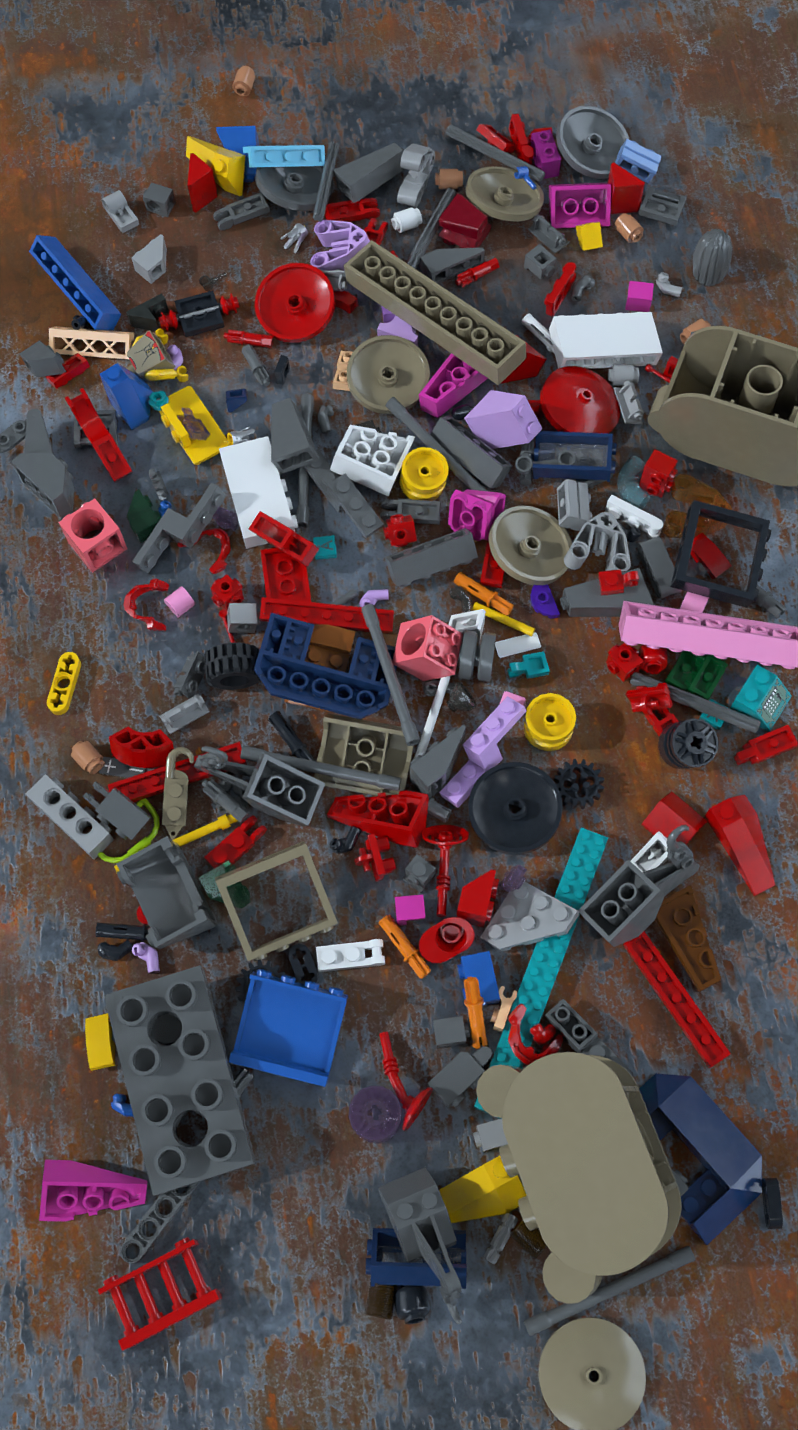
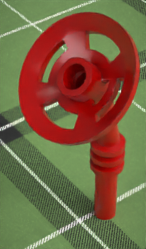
M434 825L422 831V838L427 842L438 845L440 848L439 875L436 877V890L438 891L436 916L446 917L447 891L450 890L451 877L448 876L450 848H452V845L465 842L469 838V833L466 829L459 826Z
M382 1032L379 1036L384 1056L382 1061L384 1073L388 1076L400 1104L403 1105L402 1108L406 1110L402 1123V1130L406 1132L421 1113L433 1088L428 1087L415 1098L411 1095L408 1097L398 1076L397 1058L393 1056L389 1032Z

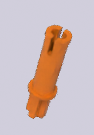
M462 572L456 575L454 583L487 603L488 607L492 606L505 615H509L512 612L514 605L500 597L498 592L487 589Z
M391 915L383 917L378 923L403 955V961L409 963L420 979L428 976L431 969L420 956V950L412 945Z
M470 976L464 980L466 995L464 1005L468 1009L472 1046L480 1048V1043H482L483 1047L488 1045L482 1010L484 999L480 996L477 977Z

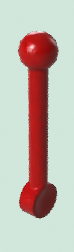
M651 364L645 366L646 372H652L670 383L671 379L653 369Z
M222 609L219 611V616L223 619L228 633L227 611ZM228 633L230 642L237 643L234 640L233 634Z

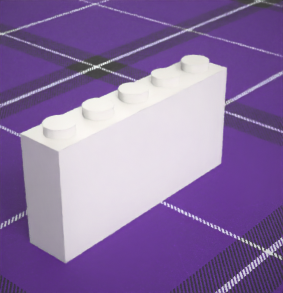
M652 312L560 315L553 317L549 327L558 369L566 366H578L586 369L612 368L613 364L634 366L657 365L663 353Z
M269 437L219 448L246 549L268 544L267 541L248 529L259 511L295 532V528L298 527L295 515L291 516L290 510L293 509L290 497L285 496V492L288 491L285 479H280L279 474L281 472L271 462Z

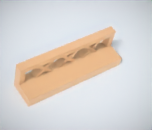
M57 326L49 328V346L53 349L54 353L58 352L65 355L79 353L81 356L129 359L127 352L131 348V342L134 341V332L83 328L75 330L70 327ZM55 337H61L67 345L63 349H55ZM77 339H82L86 343L87 347L83 351H78L73 345ZM97 340H100L108 348L103 352H98L92 345ZM117 342H125V354H118L113 346Z

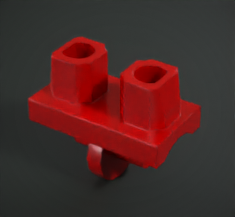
M658 683L656 687L649 688L644 685L637 686L636 689L627 690L626 693L627 698L630 700L632 711H642L644 715H650L653 710L671 708L673 705L667 683Z
M374 833L367 836L368 840L365 841L366 849H359L360 856L355 858V864L357 866L363 865L364 872L371 871L372 868L376 882L381 881L384 875L394 872L396 866L393 857L381 859L380 853L390 850L388 837L376 838Z

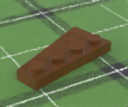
M689 885L663 899L655 920L700 993L722 979L713 951L708 943V936L700 918V911L693 896L692 886Z

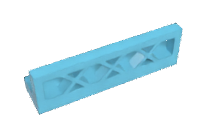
M324 145L243 147V153H248L249 168L324 166L325 164Z

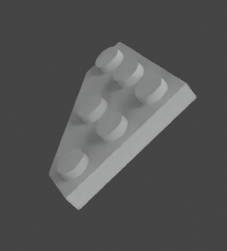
M518 878L480 938L482 941L503 952L518 945H529L544 941V938L566 935L580 913L578 910Z

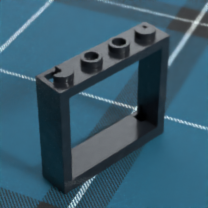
M693 500L687 511L670 587L748 608L758 598L759 589L756 587L757 582H760L763 575L761 563L766 558L767 549H765V544L771 536V529H769L770 520ZM699 516L758 532L746 592L686 576Z

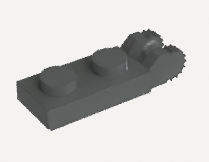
M260 192L215 211L213 218L216 222L218 221L219 229L226 230L230 229L233 224L236 225L270 212V207Z
M385 499L381 503L383 509H398L397 512H382L380 518L383 521L390 519L392 515L402 514L403 516L411 515L414 523L440 525V501Z

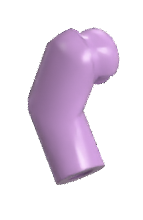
M170 345L167 348V352L175 365L174 370L177 371V368L183 363L182 352L176 345Z
M388 589L367 591L360 600V607L368 604L375 605L377 601L389 600Z
M144 942L134 944L132 953L147 962L148 974L159 973L157 950Z

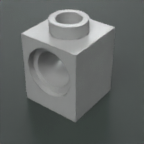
M229 603L227 611L228 633H255L256 626L260 625V612L256 610V603Z
M502 1118L476 1126L477 1132L473 1133L476 1147H482L483 1152L508 1144L503 1131Z

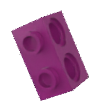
M551 130L532 133L531 147L534 150L533 160L536 168L545 172L543 179L559 176L561 158Z

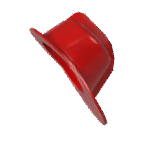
M461 917L444 918L422 934L419 940L421 955L432 963L448 961L472 945L475 934L473 927L467 920Z

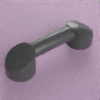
M564 450L559 454L558 459L532 462L530 457L523 455L517 458L515 467L520 474L529 475L533 470V464L574 465L575 454L570 450Z

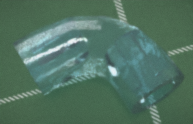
M633 455L625 462L618 473L617 488L622 500L642 510L650 499V494L638 485L645 463L639 457Z

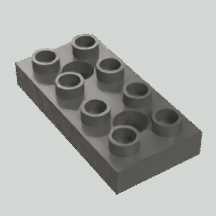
M199 965L104 995L153 1196H159L255 1165L256 1160L205 970L202 966ZM165 1014L176 1017L182 1023V1032L179 1039L169 1046L159 1044L152 1037V1028L155 1021ZM192 1111L201 1115L204 1119L206 1118L208 1122L205 1138L194 1147L184 1143L177 1135L179 1121L186 1113Z

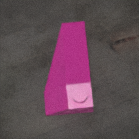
M45 1160L39 1221L74 1220V1216L88 1213L89 1216L97 1215L98 1211L103 1209L119 1210L145 1204L147 1180L71 1160Z

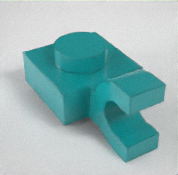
M544 651L523 655L522 662L509 663L510 668L507 670L509 678L518 677L526 673L527 679L549 675L550 672Z

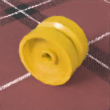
M420 447L409 452L405 456L401 467L400 486L403 493L409 499L426 501L436 500L442 495L448 477V463L445 457L439 451L428 447Z
M553 693L539 695L527 707L523 727L525 737L531 745L540 750H559L572 737L576 722L575 709L570 701L561 695Z

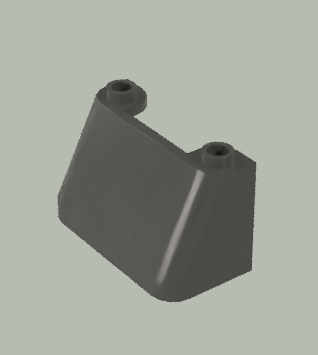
M168 836L116 863L120 870L117 872L121 883L123 885L127 883L133 889L150 926L148 928L149 934L146 935V938L152 948H165L217 926L215 917L183 851Z

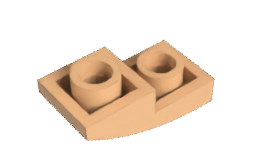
M352 351L340 352L337 361V371L333 380V389L350 391L347 383V365L353 353Z

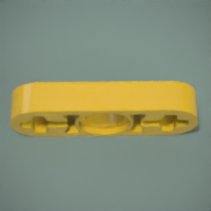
M66 652L59 658L48 695L47 706L55 715H62L68 711L81 669V661L73 652ZM71 659H73L75 664H70L69 674L67 673L68 667L66 665V662L69 663ZM65 678L70 680L68 687H58L60 680ZM60 698L63 705H58V707L56 708L54 706V703H58Z

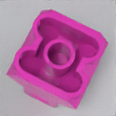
M455 489L450 498L448 525L451 526L454 532L466 528L472 533L475 541L482 539L489 541L491 526L504 511L506 495L499 492L470 489L461 492Z

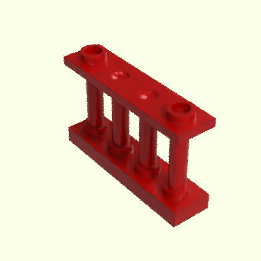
M189 1237L184 1238L174 1244L176 1249L120 1278L117 1274L103 1281L104 1286L98 1289L99 1295L111 1293L125 1328L123 1332L125 1337L118 1340L122 1351L139 1344L222 1299L219 1289L211 1291L210 1286H206L191 1250L199 1245L197 1239L190 1241ZM182 1254L197 1290V1299L187 1303L186 1299L183 1300L167 1262ZM157 1266L173 1302V1306H171L173 1311L165 1316L162 1312L159 1313L144 1273ZM133 1279L150 1317L147 1319L149 1324L141 1329L138 1325L135 1326L120 1289L121 1285Z

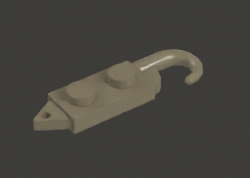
M184 747L173 749L168 754L166 760L162 825H165L172 840L176 838L182 827L186 826L189 779L184 772L175 770L176 757L179 754L187 755L191 764L194 763V756L189 749Z

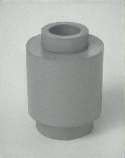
M613 364L612 369L608 370V381H611L612 386H624L626 381L638 384L639 368L634 367V365Z

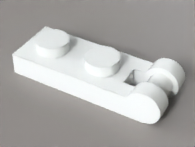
M614 495L610 496L605 512H609L616 519L619 518L628 523L632 528L637 527L646 532L650 539L660 536L663 527L662 520Z
M374 939L364 942L316 947L318 972L384 965L385 956H382L381 950L384 947L383 940ZM372 950L373 957L365 958V951Z

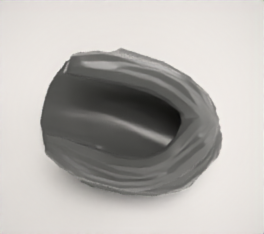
M713 229L706 232L699 239L693 254V276L701 285L715 286V284H719L729 270L733 248L730 236L723 230Z

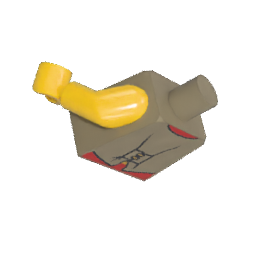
M161 328L157 329L155 334L149 330L144 335L136 337L132 347L127 352L131 365L126 369L139 375L147 382L175 379V377L180 382H186L189 378L188 374H184L187 372L185 366H179L177 371L174 370L175 365L164 347V344L168 343V335H164V330Z

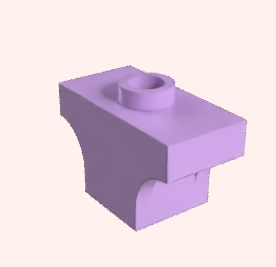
M396 315L391 322H380L377 328L378 336H399L418 346V336L415 335V328Z

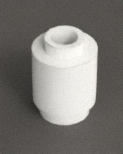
M411 207L394 213L391 219L392 226L399 233L418 227L422 223L419 209Z

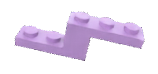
M507 696L463 743L469 761L439 792L442 798L459 808L470 796L477 780L486 771L497 766L503 760L497 743L524 715L526 709L523 705Z

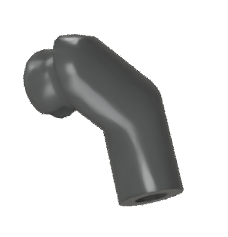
M331 405L321 406L318 413V422L322 433L332 431L328 416L334 415Z

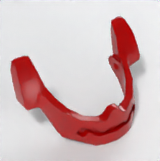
M213 528L203 531L200 534L199 540L205 535H214L220 539L222 544L221 553L217 561L209 569L212 574H217L225 570L227 566L225 559L230 553L231 547L228 534L220 528ZM178 542V544H177V546L180 547V548H181V547H186L185 545L181 544L180 542Z
M152 579L150 584L135 586L125 596L124 610L133 618L146 622L147 629L166 631V625L155 621L154 617L137 615L135 612L137 609L135 601L140 595L149 591H168L169 584L159 579Z
M520 1004L508 1016L509 1022L512 1024L508 1042L514 1055L523 1063L529 1065L548 1054L557 1053L562 1045L563 1036L558 1034L549 1045L545 1044L540 1054H534V1048L524 1046L521 1041L520 1024L527 1008Z

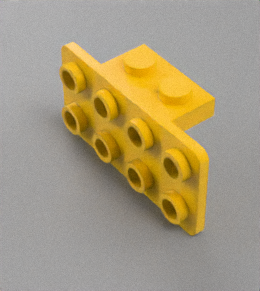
M187 386L169 395V402L161 406L159 413L161 414L163 424L166 428L169 427L171 429L174 441L180 443L194 465H199L219 454V448L229 446L228 442H224L227 438L191 386Z

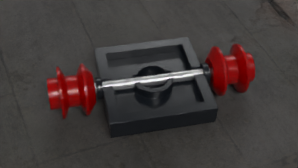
M209 291L174 301L178 312L177 317L175 312L170 310L168 315H164L161 312L162 316L158 318L161 328H166L167 332L169 327H174L177 330L179 321L187 338L224 328L220 312L223 311L228 316L229 311L233 310L237 314L236 309H239L240 306L237 296L233 297L232 293H230V298L225 299L222 295L220 303H217L214 291Z

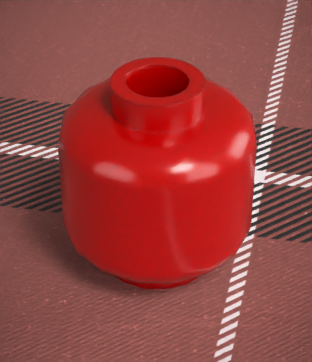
M644 644L639 647L640 658L644 661L641 667L643 671L648 674H658L667 667V648L652 649Z

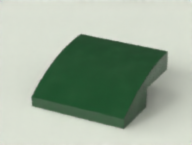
M683 650L664 682L709 700L728 664L714 655L699 656L691 651Z

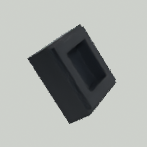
M281 355L274 371L276 384L283 385L290 371L288 356Z

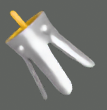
M295 224L290 232L280 238L284 239L287 236L289 238L284 248H289L298 240L294 248V253H296L301 242L308 235V231L305 225Z
M249 426L240 431L228 432L227 440L224 442H228V445L231 446L251 441L248 435L253 434L255 429H249Z

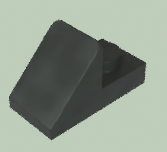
M161 293L126 313L132 327L156 331L158 326L155 318L161 317V312L165 314L169 310L166 299Z

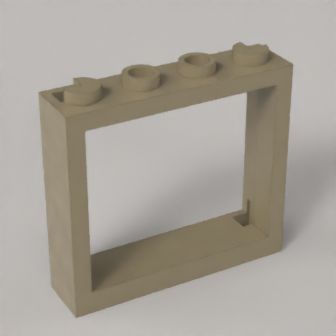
M304 841L215 877L216 884L248 961L252 959L254 962L267 957L266 953L274 950L281 952L289 948L290 943L298 941V943L305 942L312 938V934L319 931L321 934L326 933L334 928L333 925L338 924ZM303 856L327 918L251 949L226 887Z

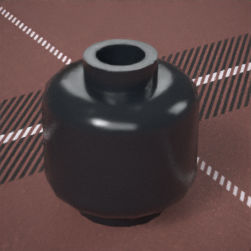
M401 1285V1288L394 1294L397 1317L400 1320H404L405 1324L408 1325L424 1321L426 1319L425 1316L430 1311L426 1288L424 1286Z

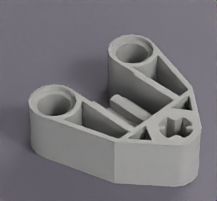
M412 143L403 151L400 167L408 169L409 172L399 188L398 203L418 207L435 160V152L432 148Z
M602 512L584 523L564 557V563L568 568L573 570L579 569L588 557L590 546L594 539L592 552L595 553V556L605 555L608 543L605 571L621 569L622 573L628 571L631 566L626 534L616 518L609 512Z

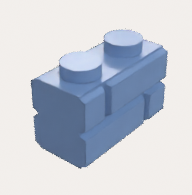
M626 139L618 152L615 163L642 181L649 183L657 172L661 155L651 149L638 145L635 141Z

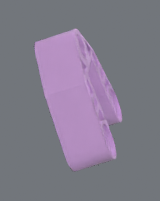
M323 220L315 225L314 231L324 247H332V249L314 254L310 263L312 266L324 271H345L344 264L366 246L370 239L363 229L351 222Z

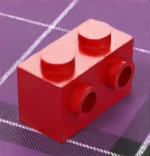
M654 449L644 466L639 488L659 498H662L665 492L669 493L675 483L673 480L678 473L676 469L678 460Z

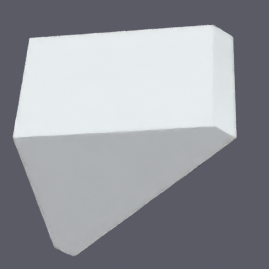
M480 609L451 615L449 626L461 632L463 638L465 630L476 631L478 634L477 643L479 644L486 611Z
M658 831L630 862L641 872L662 866L669 859L667 857V838Z

